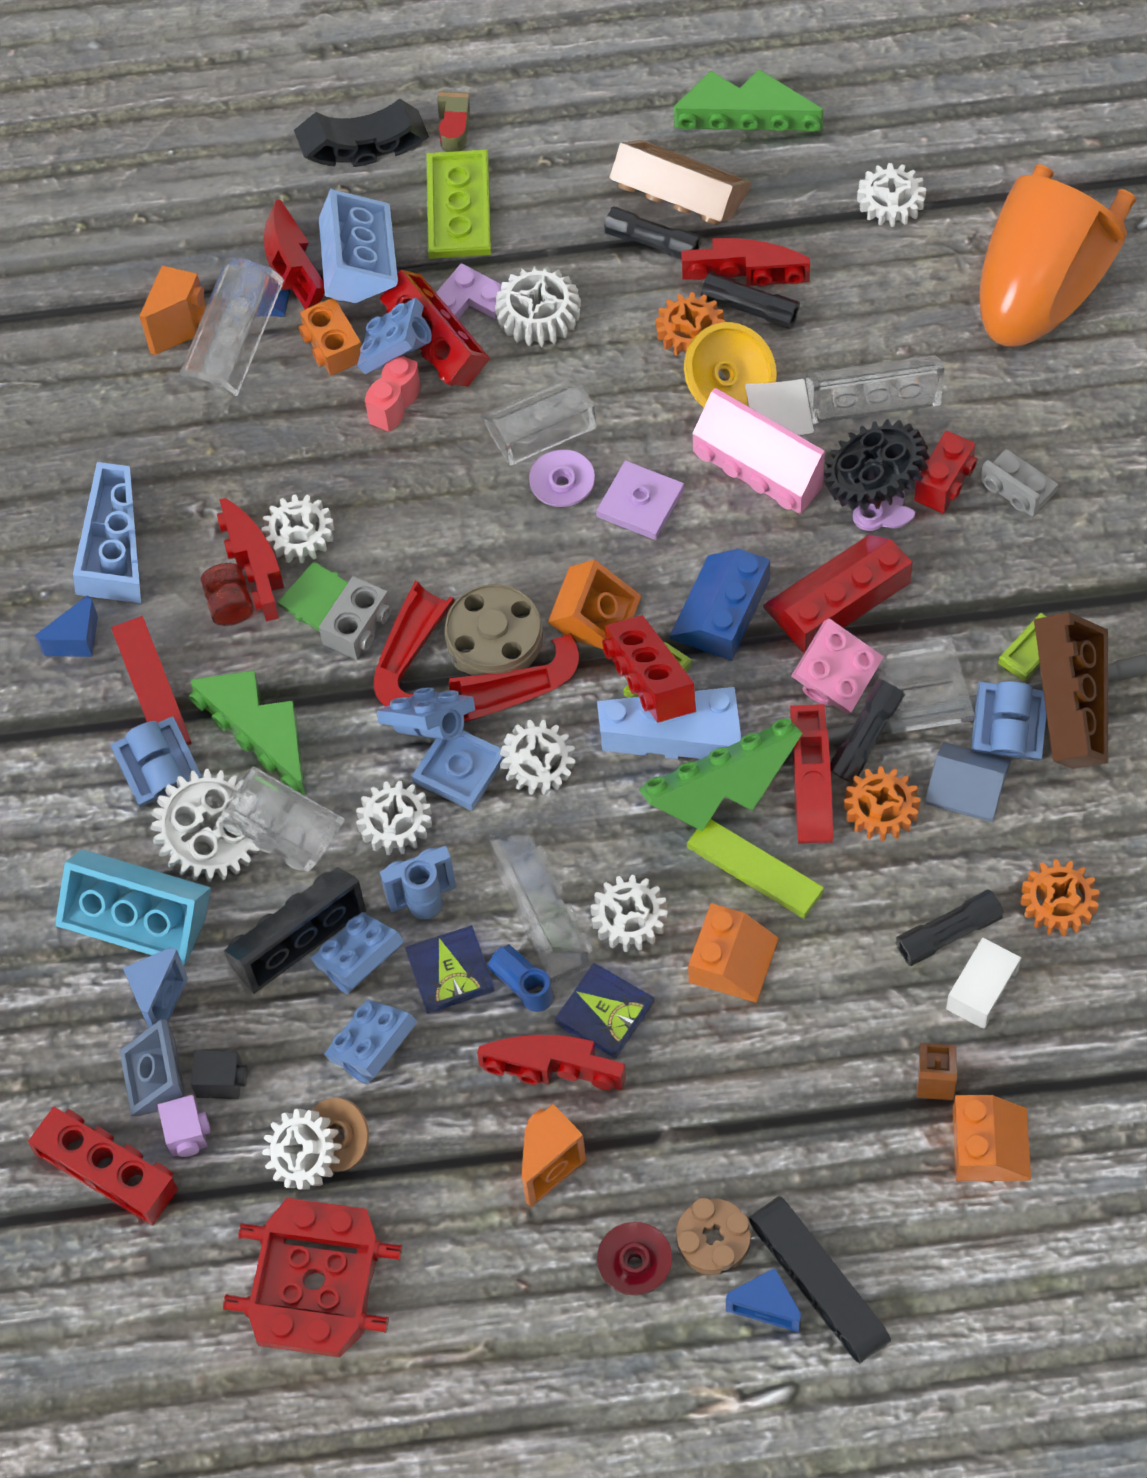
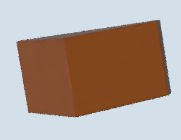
M920 1043L917 1097L954 1100L957 1082L956 1045Z

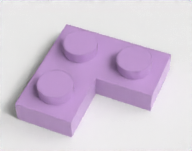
M461 263L436 293L457 319L471 306L496 320L497 292L501 291L502 284Z

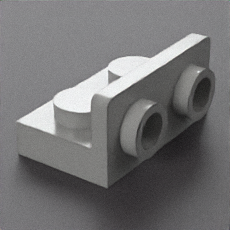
M1007 449L993 463L987 460L982 466L981 482L993 493L1000 494L1009 500L1014 508L1019 511H1025L1032 517L1058 491V483Z

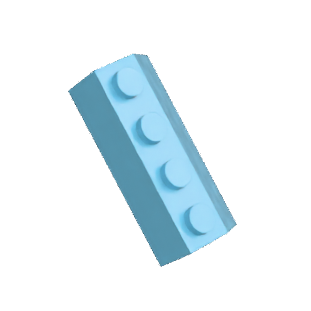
M82 849L65 861L55 926L149 955L173 948L177 950L182 964L185 965L206 920L211 887Z

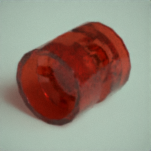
M221 563L212 566L202 574L200 578L205 597L208 600L207 604L212 621L215 624L232 626L247 620L252 615L254 608L249 591L246 589L247 585L242 568L239 565Z

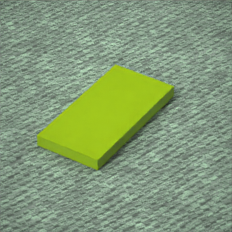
M488 149L426 153L429 259L491 255Z

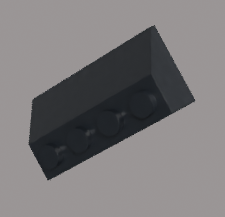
M336 867L331 872H325L319 875L308 889L302 893L292 895L278 911L263 916L258 921L256 927L248 933L238 935L230 941L228 947L224 949L228 964L253 994L343 929L349 920L367 911L359 880L339 867Z

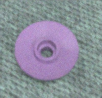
M554 450L542 455L535 461L529 473V484L533 494L543 503L555 507H567L581 502L590 494L595 483V473L590 461L582 454L572 450ZM561 482L567 483L566 485H558Z

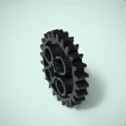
M886 419L880 427L874 421L871 429L867 430L862 425L860 426L859 434L848 433L850 440L848 442L840 440L838 443L841 449L831 450L830 453L833 459L825 461L828 469L824 470L826 478L824 483L835 501L838 500L842 507L848 504L851 510L856 509L860 504L862 510L866 511L870 504H874L876 510L879 509L881 502L885 500L889 505H892V497L896 495L903 499V490L905 488L914 490L915 487L912 481L923 479L920 471L928 469L925 461L930 459V456L927 452L928 446L918 429L914 430L910 423L903 426L901 420H898L892 426L889 419Z

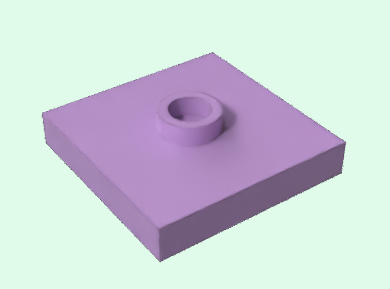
M624 461L597 508L596 516L656 540L684 491V483Z

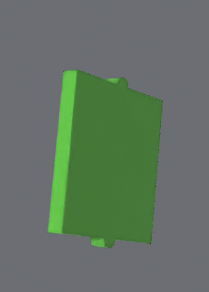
M313 561L277 603L278 606L294 615L298 622L303 621L319 631V626L348 582L341 579L338 572L332 573Z

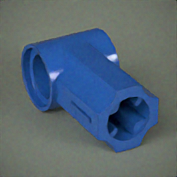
M510 944L504 947L501 946L493 953L491 960L487 964L488 969L522 999L524 1006L528 1010L541 1012L550 1007L554 996L550 978L546 971L535 968ZM533 987H543V990L539 993L533 994L528 992Z

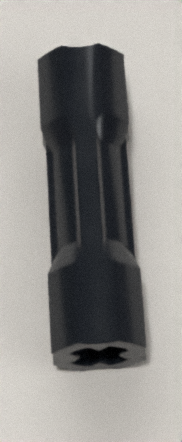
M615 206L611 207L604 223V233L623 240L640 242L663 250L668 255L681 259V251L699 250L701 245L700 235L640 218L636 213Z
M713 272L706 276L701 291V296L703 294L707 295L708 302L715 300L717 305L728 306L764 318L767 322L787 329L793 327L800 308L799 301L737 283L734 279Z
M878 678L865 701L862 712L846 740L839 746L830 762V770L833 774L852 784L853 777H859L867 763L869 753L888 720L893 717L905 696L902 690Z
M987 889L966 900L961 906L925 925H918L897 936L895 943L905 962L909 966H913L934 955L938 949L1002 919L1004 911L994 893Z

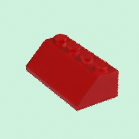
M867 535L763 604V608L805 654L826 619L829 618L844 628L911 583L913 562L891 539Z

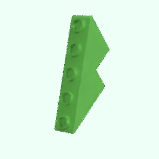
M761 70L754 73L740 88L710 71L674 106V127L687 130L821 131L823 129V108Z
M255 670L190 680L193 692L189 695V698L193 704L201 711L207 709L212 714L213 721L221 730H230L235 735L236 742L244 751L249 752L252 750L258 756L259 763L267 772L272 773L275 771L281 777L282 784L290 793L295 794L298 792L302 797L306 796L297 716L293 701L261 705L260 689Z
M780 719L773 723L770 728L759 733L747 734L733 745L726 748H717L710 752L707 757L696 762L684 763L670 774L648 780L644 786H641L639 791L649 804L703 831L724 797L753 811L803 733L791 719Z

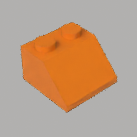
M161 266L139 315L150 354L157 355L196 337L201 325L206 324L209 308L205 304L204 288L200 285L198 273Z
M595 559L569 567L548 623L563 635L571 634L575 642L603 649L602 640L606 639L605 625L633 618L641 595Z
M710 903L688 964L689 983L757 1003L779 938L746 913Z
M955 1095L952 1114L956 1181H1031L1027 1108L994 1095Z
M554 1104L546 1110L539 1109L529 1118L525 1127L521 1178L525 1200L530 1208L586 1161L583 1134Z

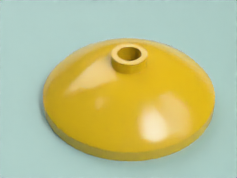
M733 322L713 324L698 333L686 351L684 360L686 383L695 400L703 408L715 388L749 407L745 384L776 382V364L769 346L760 335L744 325ZM719 371L724 373L725 381L719 378Z

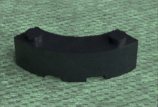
M400 98L380 111L356 118H333L315 112L294 129L304 158L335 167L336 162H351L353 167L376 163L379 156L392 152L395 153V156H399L429 138L419 110Z

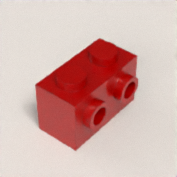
M946 430L932 452L930 459L926 462L928 469L920 472L923 479L916 480L914 501L944 514L951 501H955L958 498L966 476H971L978 461V458L974 457L976 443Z

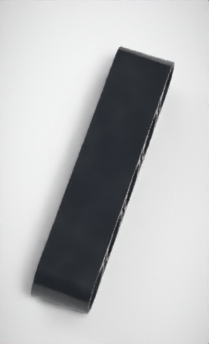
M781 1196L776 1197L748 1217L755 1233L857 1363H862L891 1342L889 1333L881 1321Z

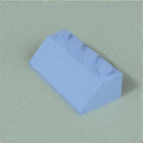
M330 189L319 216L325 296L338 301L357 303L396 287L398 277L390 204Z

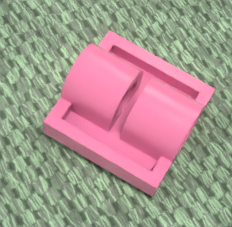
M828 618L822 623L791 677L804 685L802 689L809 698L819 704H825V706L833 705L847 715L854 709L884 656Z

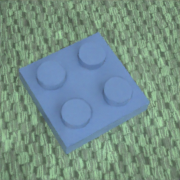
M462 730L460 736L455 740L435 739L412 775V781L443 798L473 811L500 769L502 760L506 757L499 755L501 748Z

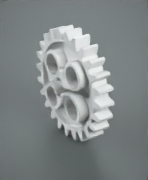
M205 769L203 778L199 779L193 770L190 773L189 782L181 776L177 778L178 789L169 784L166 786L165 791L169 797L159 795L157 803L163 808H154L152 816L159 819V821L152 822L151 830L161 833L154 836L153 844H164L159 851V856L170 854L172 857L168 867L170 868L177 863L182 865L180 869L181 876L190 869L193 870L194 881L198 879L200 873H205L207 881L211 882L216 872H218L222 880H225L227 869H230L235 875L239 874L240 865L238 862L245 866L250 865L252 860L247 853L252 855L258 854L260 848L253 842L259 843L264 839V835L256 831L263 829L266 821L256 819V817L262 814L263 807H252L258 796L255 794L246 797L245 793L248 784L246 783L237 788L235 786L237 776L234 775L227 782L223 780L224 774L222 770L219 771L216 778H211L209 769ZM209 796L218 797L222 801L223 806L213 809L206 804L205 799ZM230 809L235 811L234 814L219 819L215 823L213 831L209 827L200 830L203 820L210 824L220 818L226 811ZM180 813H186L190 815L193 823L188 826H182L176 821L175 816ZM227 825L237 826L240 829L241 835L231 838L225 834L223 828ZM200 830L190 840L186 842L181 840L183 836H188ZM198 842H204L211 847L212 852L208 855H201L195 851L193 846Z

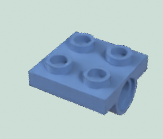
M417 298L405 304L400 303L396 305L391 312L382 317L377 316L367 324L357 367L364 374L374 369L381 370L387 362L400 355L406 356L430 343L432 338L431 330L422 317L424 305Z
M1007 681L998 684L980 682L977 685L971 752L1040 761L1043 753L1046 722L1044 691L1033 689L1031 685L1021 682Z
M420 688L414 691L413 696L393 699L390 701L389 706L377 710L379 724L392 725L394 730L400 734L452 741L457 739L462 733L464 727L463 715L475 710L474 698L459 695L458 691L439 693L434 692V688Z
M173 716L159 723L157 721L143 723L131 729L125 738L110 744L139 808L158 800L159 795L167 796L165 790L168 784L178 789L176 781L179 776L189 782L190 773L194 770L198 778H202Z
M446 846L438 849H426L415 858L405 862H393L386 869L379 871L386 902L391 913L408 907L411 914L416 918H433L442 909V893L457 888L451 856Z
M362 912L349 920L345 928L333 939L322 944L319 951L311 957V960L318 969L327 974L330 980L342 992L349 994L372 973L373 969L378 968L396 952L404 940L398 931Z
M367 999L363 1005L357 1008L354 1016L345 1028L335 1036L324 1055L331 1063L342 1066L358 1081L369 1084L417 1024V1021L408 1012Z

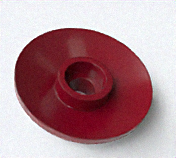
M642 1222L623 1223L610 1230L602 1239L597 1252L598 1269L606 1284L615 1291L632 1296L644 1295L657 1289L667 1279L672 1267L671 1247L666 1237L657 1228ZM632 1258H639L642 1264L638 1268H632L628 1265V1262Z

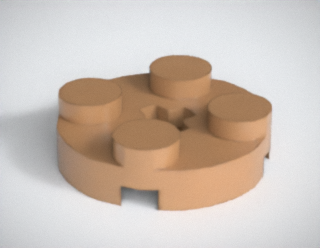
M699 1198L684 1211L677 1224L676 1241L682 1258L689 1267L707 1275L721 1274V1271L729 1270L732 1267L734 1269L739 1266L746 1258L751 1243L747 1216L737 1206L728 1201L714 1198ZM713 1228L720 1230L719 1234L724 1237L722 1242L715 1240L713 1245L708 1244L707 1236L704 1235L705 1231H711Z

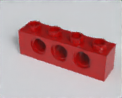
M400 270L397 274L398 283L396 287L384 291L379 298L387 307L386 312H391L400 303L405 304L417 298L424 305L422 317L429 325L432 335L430 343L420 348L422 350V357L436 367L439 371V378L446 384L469 387L490 360V357L421 274Z
M643 615L605 625L606 639L602 640L604 654L608 660H613L618 675L625 677L631 693L638 695L645 712L649 711L657 723L696 712L694 682Z
M53 1106L28 1140L34 1154L153 1226L178 1191L172 1178L173 1172L161 1163L155 1162L154 1165H151L144 1161L143 1154L128 1144L123 1148L114 1143V1137L104 1129L97 1126L93 1130L84 1125L85 1120L74 1111L67 1109L64 1113ZM83 1140V1144L78 1149L68 1150L69 1145L73 1141ZM107 1157L113 1158L109 1166L105 1168L97 1167L102 1159ZM135 1175L143 1176L139 1184L135 1186L127 1185L131 1177Z

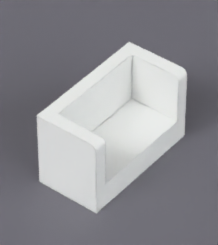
M982 938L950 991L946 1009L985 1029L989 1022L990 1012L1011 976L1015 977L1018 973L1021 957Z

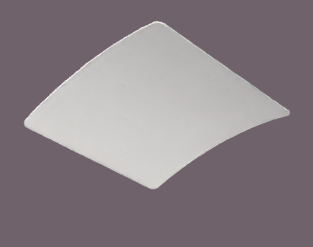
M804 379L775 383L745 384L748 404L751 409L796 435L814 432Z

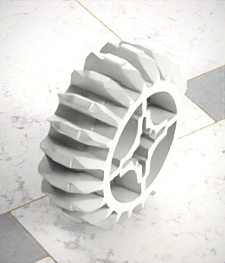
M534 266L532 272H526L521 268L520 276L510 274L509 282H502L501 291L497 292L495 313L498 318V324L500 328H504L507 337L514 335L517 343L525 339L528 346L533 341H536L542 347L544 341L550 340L555 344L557 336L566 339L567 330H574L575 321H579L581 299L576 285L572 284L569 276L562 277L560 270L550 273L548 266L543 271H538Z

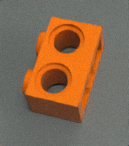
M330 298L300 311L302 325L298 326L299 332L306 344L311 342L314 348L312 349V354L319 367L324 365L329 375L332 376L358 364L361 353L360 348L362 346L361 341L335 299Z

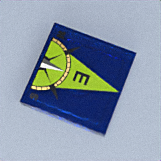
M472 925L405 947L427 1014L495 992Z
M593 963L555 1017V1024L581 1039L594 1041L596 1048L616 1059L654 1004V997L598 964Z

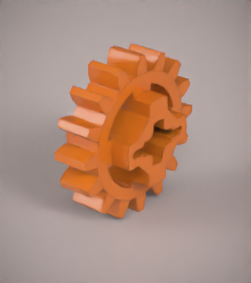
M690 292L689 298L686 299L681 294H677L676 302L667 299L666 308H659L658 310L659 317L656 318L658 341L663 340L665 350L673 346L674 355L677 356L681 351H687L691 341L702 330L713 324L725 322L723 309L717 310V302L715 300L707 303V295L705 294L700 299H695L694 292Z
M879 766L877 774H872L869 769H865L864 779L854 776L853 786H847L845 797L847 798L844 799V810H847L846 820L847 822L856 821L854 828L856 833L863 829L867 830V839L869 840L873 837L874 833L879 834L881 842H885L886 834L889 833L895 839H898L900 829L909 832L911 830V821L917 822L919 813L917 809H920V798L916 797L918 788L916 785L908 787V775L900 779L897 778V769L893 768L890 774H885L883 766Z
M1054 859L1053 867L1048 868L1044 862L1040 863L1039 873L1031 870L1028 874V881H1024L1021 892L1024 894L1021 896L1020 904L1028 906L1025 909L1024 916L1026 918H1036L1034 922L1036 929L1043 924L1046 925L1048 935L1052 934L1054 928L1059 929L1062 936H1066L1067 928L1070 927L1074 932L1079 933L1081 922L1090 925L1093 917L1092 914L1097 913L1099 903L1095 901H1098L1100 892L1097 889H1092L1095 884V878L1089 877L1085 879L1086 868L1082 867L1075 871L1072 869L1073 861L1070 860L1066 867H1060L1058 859ZM1078 889L1083 896L1084 903L1081 902V897L1076 894ZM1036 892L1039 893L1038 898H1040L1043 901L1042 906H1040V904L1038 903Z

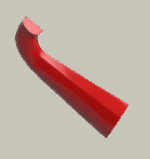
M414 582L388 636L375 671L374 691L383 705L389 706L390 701L393 699L408 698L414 695L407 694L400 689V680L434 629L449 612L455 602L454 597L450 596L447 601L440 599L426 591L419 582Z
M568 634L551 640V643L555 646L556 655L553 661L547 665L517 669L507 673L449 678V691H458L459 695L474 698L475 710L463 715L464 723L543 695L568 681L576 671L579 661L578 648L572 635Z

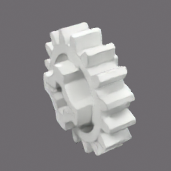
M888 163L885 170L878 165L876 166L875 174L869 171L865 173V180L859 181L857 202H860L861 212L868 211V220L877 217L879 218L878 225H882L886 220L890 222L891 227H895L897 220H900L905 225L907 224L908 216L914 219L918 217V210H923L926 188L923 187L922 178L915 179L916 171L914 169L906 173L904 172L905 165L894 169L892 163Z
M293 495L292 502L287 503L286 500L281 498V507H269L271 516L263 517L265 527H262V533L269 542L271 549H273L276 558L285 554L286 562L288 563L292 561L293 557H298L299 562L304 563L305 556L309 555L314 560L317 558L315 551H327L326 542L333 541L332 531L335 528L329 508L323 509L321 500H317L312 504L309 495H306L303 501H298L297 495ZM317 521H318L319 524H320L318 531L315 530V529L317 528V527H316V522H317ZM280 526V527H281V529H280V534H281V535L278 537V535H277V530H278V527Z
M528 720L525 729L517 724L512 731L513 735L509 733L506 735L503 741L506 745L502 746L499 755L506 758L502 760L500 768H509L510 771L506 779L509 781L516 778L518 780L516 789L520 790L526 785L529 786V794L533 795L535 789L540 788L543 795H546L550 785L558 790L562 785V780H568L571 775L569 769H572L575 764V759L569 756L573 754L575 748L574 746L565 745L569 738L568 734L561 736L556 734L559 728L558 725H554L550 730L546 728V720H542L539 727H535L532 720ZM525 740L524 749H520L519 752L515 753L517 745ZM559 762L558 769L550 774L551 766Z
M386 781L383 784L384 790L379 791L373 786L371 788V798L362 796L363 807L356 809L359 819L356 821L358 831L362 832V838L365 843L372 841L374 851L384 846L386 855H390L393 848H398L401 854H405L406 845L409 844L412 848L416 849L418 847L417 838L426 840L427 832L425 828L432 827L430 804H426V796L423 792L417 794L415 785L412 784L407 789H403L402 781H398L395 788H390L389 783ZM376 829H382L383 833H380Z
M631 875L629 882L625 883L620 876L616 877L615 886L605 882L603 884L605 894L596 892L594 896L597 904L591 905V915L594 916L592 918L593 929H599V939L604 940L609 937L611 948H614L618 943H622L624 952H628L630 944H635L639 951L642 950V942L645 940L653 945L655 943L654 932L663 934L664 924L662 922L668 921V911L664 910L667 908L666 898H659L660 888L656 886L649 889V879L647 878L640 884L636 883L635 875ZM646 901L652 907L653 914L650 913V909L645 907ZM606 912L609 913L610 918L614 919L613 926L608 922Z
M294 1109L293 1114L282 1113L283 1123L272 1122L271 1127L275 1131L274 1135H265L264 1137L267 1142L271 1143L270 1148L263 1150V1155L271 1156V1161L265 1165L266 1169L277 1170L273 1179L275 1181H285L284 1187L286 1188L297 1187L300 1190H310L311 1185H323L321 1176L332 1177L333 1172L329 1168L330 1164H339L340 1159L333 1156L335 1150L342 1148L341 1144L333 1143L332 1139L339 1133L338 1130L327 1129L331 1120L326 1117L319 1118L318 1111L308 1110L306 1112L304 1109Z

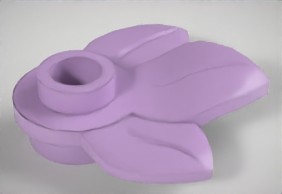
M896 495L892 497V505H889L885 500L881 502V506L877 510L874 504H870L868 509L863 511L859 504L853 510V521L857 527L866 531L877 530L882 526L895 529L911 522L916 513L913 509L903 506L904 498L902 499Z

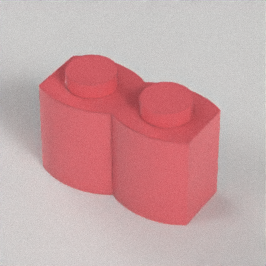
M400 355L385 364L381 378L376 380L366 393L365 404L369 424L388 432L400 424L404 417L405 408L411 405L420 393L421 382L416 361Z

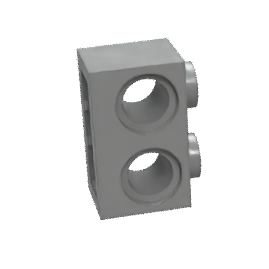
M352 576L319 626L322 644L358 660L363 650L367 651L371 647L375 632L380 624L384 625L390 617L392 608L388 592ZM366 604L372 605L368 608H361L363 605ZM349 630L355 631L351 634H343L344 632Z

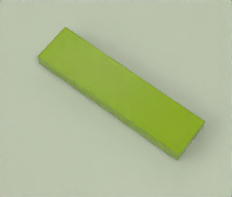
M712 819L709 820L703 831L697 829L687 842V848L803 919L806 918L824 893L823 886Z

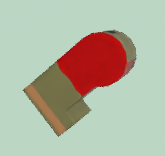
M438 91L439 118H444L439 124L440 146L445 152L462 151L466 147L470 117L469 92Z

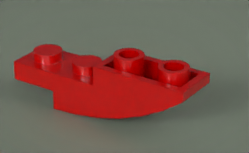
M276 200L264 229L266 258L281 290L292 289L304 309H307L321 302L325 294L324 281L305 254L309 244L307 238L282 200Z
M712 238V249L681 251L682 280H703L708 274L713 272L728 278L746 276V286L763 287L773 284L794 285L810 282L809 257L797 251L768 242L738 238Z
M227 498L219 499L223 511L217 513L221 533L228 531L230 538L224 540L228 559L235 558L238 570L245 569L248 582L256 583L257 590L251 591L256 611L263 609L266 622L279 619L272 591L284 588V584L270 544L260 528L243 510Z
M825 704L791 705L790 719L803 733L792 749L798 844L833 843L831 770Z
M560 1035L517 1036L481 1045L477 1051L479 1066L483 1067L486 1072L502 1076L504 1073L514 1075L520 1081L530 1085H537L539 1082L549 1085L553 1072L568 1081L582 1079L592 1082V1085L602 1090H612L613 1088L622 1090L626 1080L624 1063L596 1056L594 1041Z

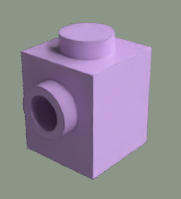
M193 1095L157 1104L166 1145L172 1157L193 1156L199 1152V1149L208 1147L205 1134L211 1133L206 1112L200 1113Z

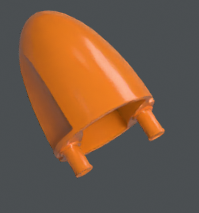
M1036 164L1032 175L1018 177L997 219L986 252L980 280V313L984 328L989 337L1003 346H1023L1045 336L1065 321L1103 278L1124 244V240L1128 235L1124 221L1137 200L1135 195L1129 191L1119 189L1110 208L1107 209L1085 193L1051 179L1054 173L1044 165Z

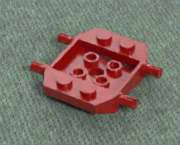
M286 1198L266 1222V1225L240 1224L239 1239L260 1241L261 1250L251 1296L240 1297L226 1294L224 1297L225 1301H223V1310L244 1312L246 1317H249L258 1346L340 1358L362 1337L365 1330L387 1333L389 1317L367 1315L366 1313L369 1287L374 1275L376 1261L378 1262L379 1257L400 1261L403 1246L401 1244L382 1243L376 1239L367 1209ZM286 1239L358 1249L357 1254L289 1245L285 1244ZM313 1273H319L325 1277L324 1284L316 1290H310L305 1287L306 1278Z

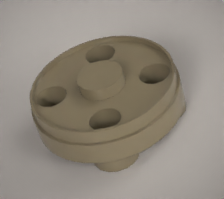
M502 584L478 586L461 595L451 606L445 623L446 646L454 667L472 676L507 673L517 669L529 668L538 656L543 643L542 620L533 601L520 590ZM473 608H480L478 611H470ZM520 614L528 615V616H526V617H524V618H518V617H516V616H518V615H520ZM463 649H472L466 653L460 652ZM511 655H517V656H519L518 658H515V659H508V658H507L508 656H511Z

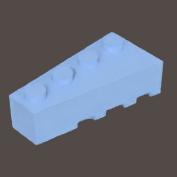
M97 462L73 571L75 595H88L89 597L141 604L130 466Z
M735 687L695 691L696 712L659 723L656 722L649 711H644L639 697L597 701L602 751L644 756L648 753L665 755V758L678 759L680 756L698 758L700 760L707 757L710 752L717 748H726L741 740Z

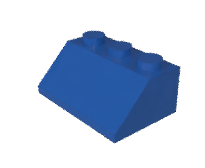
M741 549L708 555L670 634V640L733 661L770 581V559Z

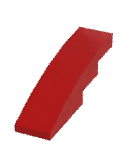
M143 616L111 627L146 721H157L159 723L173 716L187 746L192 744Z

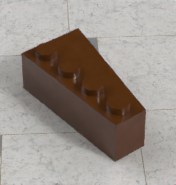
M1070 612L1034 619L1053 762L1071 769L1108 763V629Z

